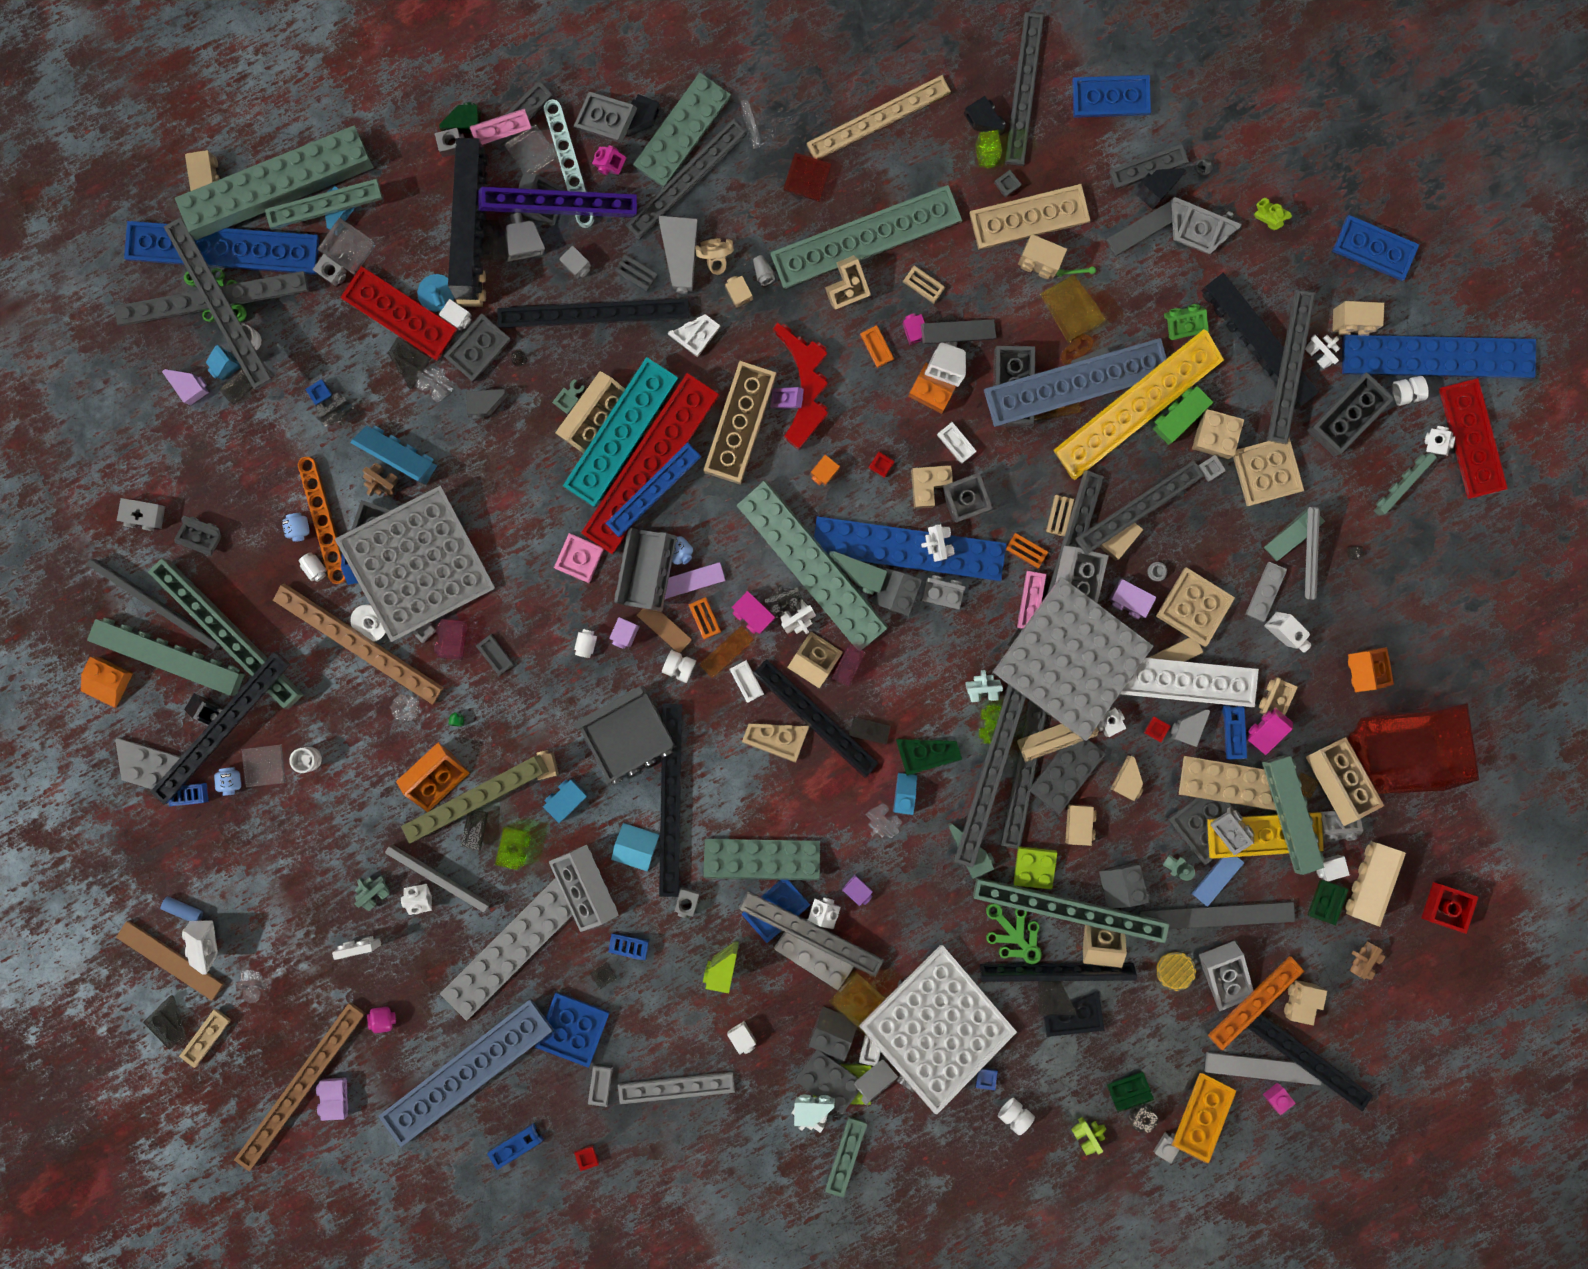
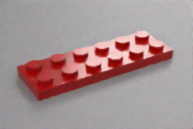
M362 266L340 297L436 361L439 360L458 331L457 328Z
M1479 379L1439 388L1450 432L1453 433V437H1455L1454 449L1467 498L1471 499L1508 489Z

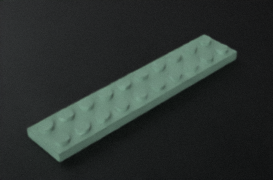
M949 185L772 251L770 255L782 287L787 289L837 270L836 262L851 256H855L861 261L961 223L962 219Z
M766 480L737 504V507L858 652L889 628Z

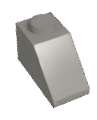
M1202 709L1179 719L1171 728V738L1197 747L1210 711Z

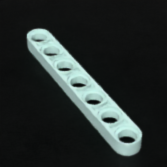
M549 100L544 105V111L567 190L586 192L562 107L557 100ZM551 105L558 106V112L550 114L548 108ZM556 123H562L564 125V128L561 132H555L553 130V127ZM567 141L569 143L568 149L560 150L559 143ZM567 159L574 161L572 168L564 167V162ZM573 177H577L580 180L576 187L569 185V181ZM575 215L578 224L583 228L590 227L594 222V216H590L589 222L582 223L580 221L581 215Z

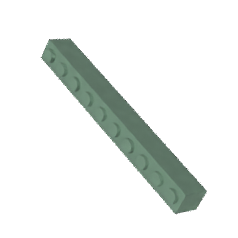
M161 558L148 571L251 676L265 663L268 658L170 560ZM284 674L267 691L284 709L291 708L304 695Z
M976 878L973 892L974 899L1152 941L1166 942L1169 924L1164 920L985 878Z

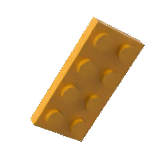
M1199 1073L1171 1146L1205 1163H1209L1236 1090L1203 1073Z

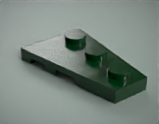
M896 739L906 776L962 760L957 741Z

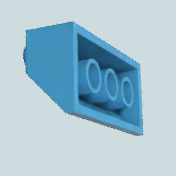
M366 425L350 442L424 485L428 483L437 467L436 464L432 463L433 458L426 454H423V456L416 454L417 449L408 444L406 447L400 445L401 440L392 435L389 438L383 435L384 430L375 425L373 428Z

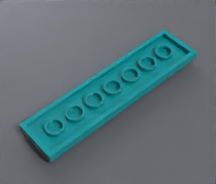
M646 357L563 484V487L593 507H596L679 378Z

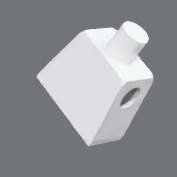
M957 342L940 343L924 375L958 387L966 375V352L957 348Z
M1276 612L1264 625L1288 647L1299 648L1302 652H1306L1311 647V643L1306 640L1310 633L1291 614Z

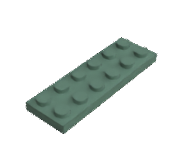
M699 73L636 159L633 166L661 187H664L672 179L728 102L731 94Z
M705 839L704 878L819 881L820 841Z

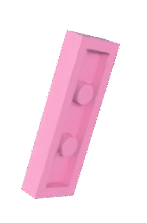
M524 108L470 126L473 137L479 138L483 145L531 129V125Z
M1026 571L1017 628L1023 629L1042 603L1046 574Z

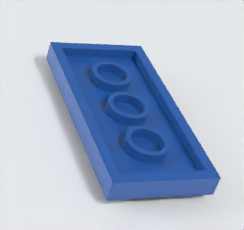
M1150 75L1073 77L1072 79L1073 118L1145 116L1151 114Z
M1348 215L1332 252L1403 281L1406 278L1419 244Z

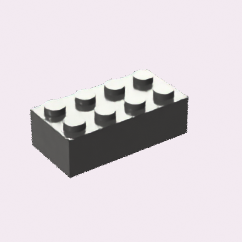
M1035 346L995 347L993 386L1035 374ZM1034 416L1000 426L1031 427L1034 424Z
M1366 372L1360 375L1307 431L1334 457L1338 456L1378 417L1394 398Z

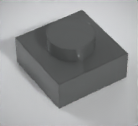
M1011 170L994 182L1005 198L1021 187V183Z

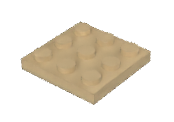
M1290 438L1286 445L1267 441L1236 450L1233 459L1247 506L1304 491Z
M1186 567L1183 569L1156 617L1206 647L1235 597Z

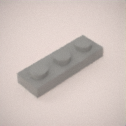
M1271 562L1267 563L1245 615L1265 622L1287 569Z

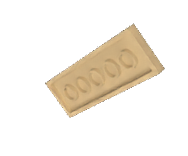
M1081 184L973 210L969 213L978 250L1029 238L1031 234L1037 236L1090 222Z
M1184 756L1179 795L1276 811L1264 769Z

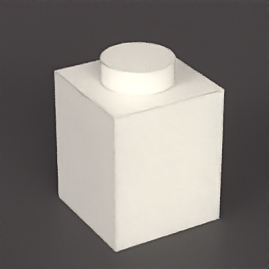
M450 299L439 313L442 319L460 331L463 328L466 329L471 323L470 318L472 315Z
M1341 855L1324 858V868L1316 870L1319 878L1325 881L1349 876L1345 857Z
M745 1021L728 1031L727 1035L739 1055L743 1052L747 1054L755 1048L756 1039Z

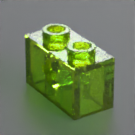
M511 826L503 828L495 865L514 870L524 866L526 861L524 850L525 847H529L531 836H528V830ZM513 844H515V847L518 848V850L514 853L512 852L513 849L510 848V846H512Z

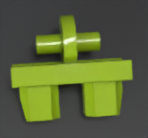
M1263 198L1256 204L1258 211L1254 213L1255 218L1268 224V227L1272 230L1283 227V221L1292 217L1291 212L1283 209L1279 204L1270 203L1267 198Z
M1079 1118V1123L1071 1129L1077 1140L1085 1135L1088 1136L1089 1140L1081 1144L1086 1156L1097 1152L1099 1155L1103 1150L1095 1137L1098 1136L1099 1140L1103 1141L1105 1139L1103 1133L1106 1131V1127L1104 1125L1098 1126L1096 1121L1091 1123L1093 1129L1090 1130L1084 1118Z

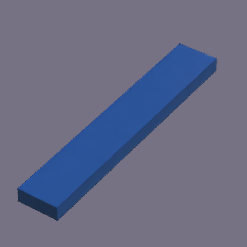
M686 443L606 522L608 527L618 537H621L702 456L689 443Z

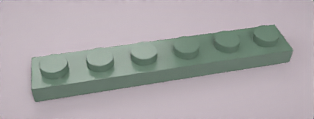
M373 179L265 209L269 227L273 230L383 199L378 180Z

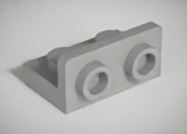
M932 575V578H927L922 601L959 610L965 586H961L962 582L951 580L948 583L944 582L942 577Z
M1229 807L1227 808V813L1211 822V826L1233 855H1236L1254 843L1255 834L1249 825L1245 826L1242 822L1241 814Z
M1336 811L1321 812L1323 840H1327V842H1335L1339 839L1353 841L1362 834L1361 819L1343 826Z

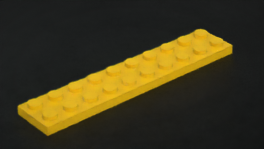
M1203 329L1053 450L1072 479L1076 480L1084 471L1091 468L1224 361L1208 331Z

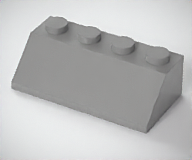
M587 845L549 861L580 932L602 925L619 916Z

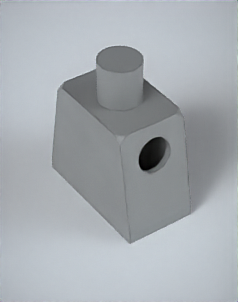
M521 213L510 215L512 224L506 225L505 228L507 261L543 255L545 248L533 221L523 222Z

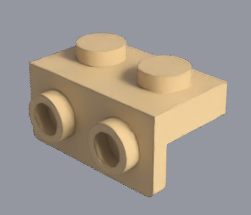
M1276 677L1274 680H1270L1266 689L1269 691L1267 697H1263L1259 704V708H1261L1259 713L1263 715L1268 710L1272 711L1275 707L1286 715L1297 690V686Z

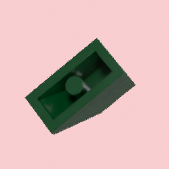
M472 102L457 105L439 124V128L441 131L457 128L460 134L472 133L470 126L481 123V110L478 105Z

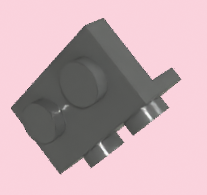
M183 516L181 519L183 525L174 539L175 543L212 556L222 538L219 528L211 523L200 522L195 517Z

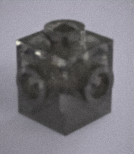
M1146 1103L1131 1108L1128 1120L1133 1125L1132 1128L1140 1133L1144 1131L1150 1133L1152 1129H1155L1158 1124V1115L1154 1111L1155 1108Z

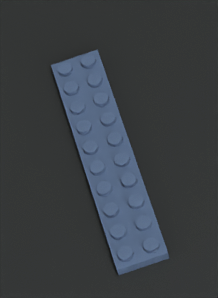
M1159 338L984 389L994 427L1132 387L1167 358L1162 340Z
M530 999L378 1117L401 1148L554 1029L533 1000Z

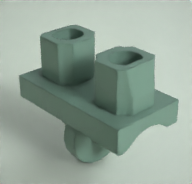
M1169 855L1163 864L1172 870L1170 874L1176 878L1180 877L1184 881H1189L1195 876L1194 868L1186 864L1187 861L1181 857L1177 860Z
M382 875L375 881L371 877L366 881L363 878H359L357 880L359 886L355 889L358 895L355 896L356 902L354 904L358 908L362 906L367 911H370L376 905V901L372 898L375 894L381 899L387 897L390 894V890L385 884V878Z

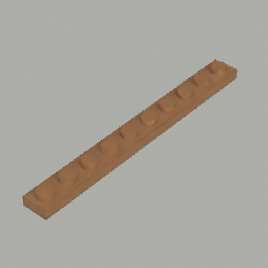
M285 583L280 585L273 599L274 602L432 705L436 703L444 687Z
M348 1003L234 1161L246 1170H252L364 1017L365 1012L353 1003Z

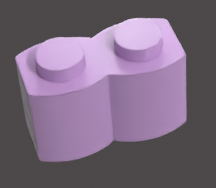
M322 1079L316 1087V1094L320 1097V1104L317 1106L318 1116H320L321 1121L345 1119L348 1117L347 1079Z

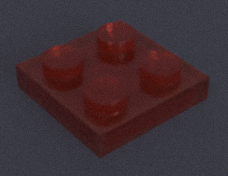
M795 152L783 191L820 202L831 164Z

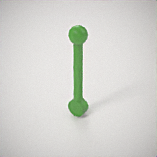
M1092 266L1089 269L1065 271L1059 269L1056 275L1062 277L1063 274L1087 272L1094 274L1096 268Z

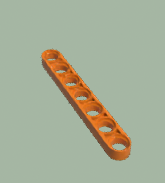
M303 457L298 462V469L328 577L332 583L343 584L346 582L344 575L340 581H336L333 577L335 571H342V552L335 541L337 533L319 468L313 458ZM307 460H310L313 465L309 471H305L303 468V463ZM309 480H317L318 485L315 489L308 487ZM316 497L322 498L323 504L321 507L316 508L313 505V500ZM322 515L328 518V522L324 526L318 523V519ZM330 533L333 536V541L330 544H325L323 537ZM331 552H336L338 555V560L334 563H331L328 559Z

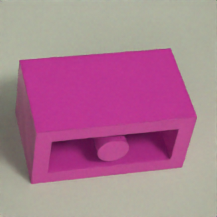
M748 591L732 606L734 609L732 614L740 621L744 619L748 623L746 627L753 634L756 632L761 634L775 619Z
M1276 707L1272 711L1268 710L1262 716V721L1258 725L1255 723L1248 731V741L1265 755L1293 729V722Z

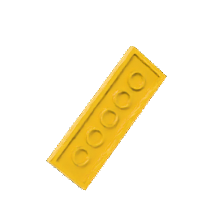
M1308 812L1313 820V831L1318 837L1317 845L1319 851H1324L1321 812ZM1278 815L1242 817V822L1245 826L1249 825L1255 834L1254 843L1236 855H1233L1212 828L1211 822L1216 819H1207L1209 858L1289 853Z

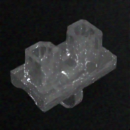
M434 368L431 371L425 369L423 372L419 371L416 375L419 378L416 387L424 392L429 387H432L434 391L431 394V398L436 402L442 401L447 395L452 394L454 390L446 384L449 379L444 376L446 373L444 368L438 371Z
M883 803L866 813L872 820L868 824L873 829L870 834L874 836L877 833L881 837L886 834L889 838H892L899 833L898 829L902 821L897 816H893L888 821L884 815L889 809Z
M254 970L241 971V981L236 982V988L244 991L243 999L246 1002L255 1003L261 995L259 989L267 990V984L261 982V973Z

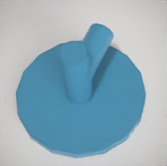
M440 274L429 275L419 284L417 291L418 300L429 311L441 312L449 299L454 302L455 298L448 287V278Z

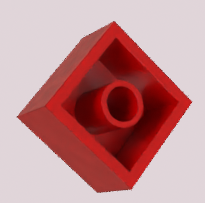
M1433 882L1421 918L1467 934L1478 897Z

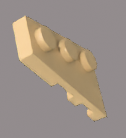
M748 724L742 743L796 763L809 726Z

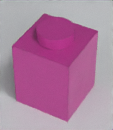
M916 313L906 316L902 323L909 345L922 341L921 324L925 323L922 314L916 315Z
M1278 1083L1262 1094L1279 1115H1282L1296 1104L1287 1091Z

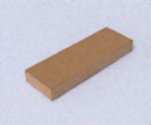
M642 609L637 614L645 624L678 653H681L692 641L687 634L660 611Z

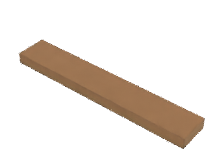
M129 920L125 922L116 936L117 939L211 1001L215 999L224 985L222 981L210 973L201 974L189 965L187 958Z

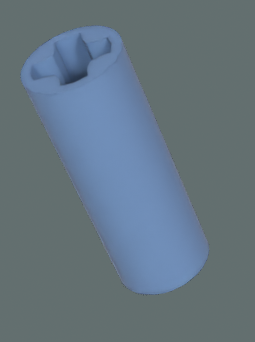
M169 896L163 900L161 910L187 921H200L203 916V911Z

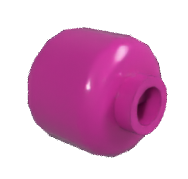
M389 1007L371 1009L370 1014H367L368 1029H372V1032L375 1034L391 1031L392 1024H396L395 1012H391Z

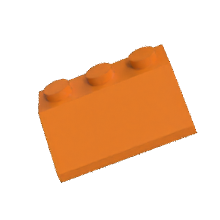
M438 742L405 772L396 783L403 795L426 812H429L470 773L447 748Z

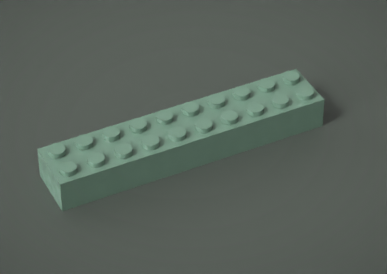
M354 125L175 197L188 232L195 240H198L265 212V209L289 203L374 167L362 138Z

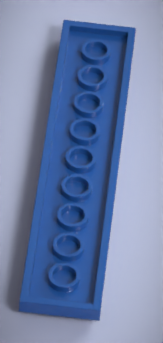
M127 221L125 260L184 265L164 229V226L168 224ZM225 228L198 240L194 239L209 267L287 273L304 271L306 274H317L313 268L318 261V235Z
M1344 335L1342 342V374L1362 375L1367 372L1369 375L1534 378L1536 371V339Z
M818 516L814 538L828 555L830 551H835L861 562L993 581H1001L1006 543L951 535L949 538H944L945 546H953L954 555L934 562L933 554L928 553L927 547L922 548L921 544L927 543L925 535H929V532Z

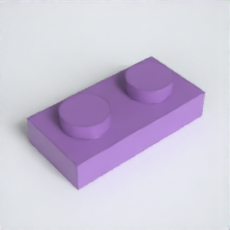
M799 387L773 388L770 407L774 409L801 408L804 389Z

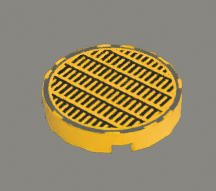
M1169 952L1162 956L1157 963V977L1161 984L1170 990H1184L1195 979V965L1191 958L1182 952Z

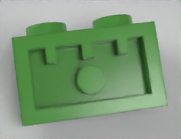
M1199 304L1189 305L1185 309L1174 308L1169 310L1168 313H1164L1171 340L1197 335L1203 329L1209 332L1207 311Z

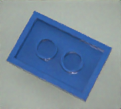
M779 880L761 896L798 916L810 906V903L790 880ZM742 912L743 917L766 943L781 931L746 912Z

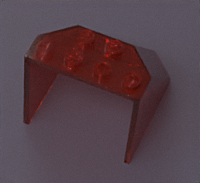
M1468 703L1362 717L1357 723L1358 725L1355 730L1347 737L1348 742L1378 794L1446 791L1479 781Z

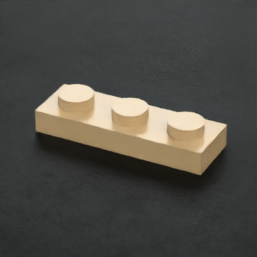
M214 1009L179 1057L192 1067H197L231 1019L218 1009Z

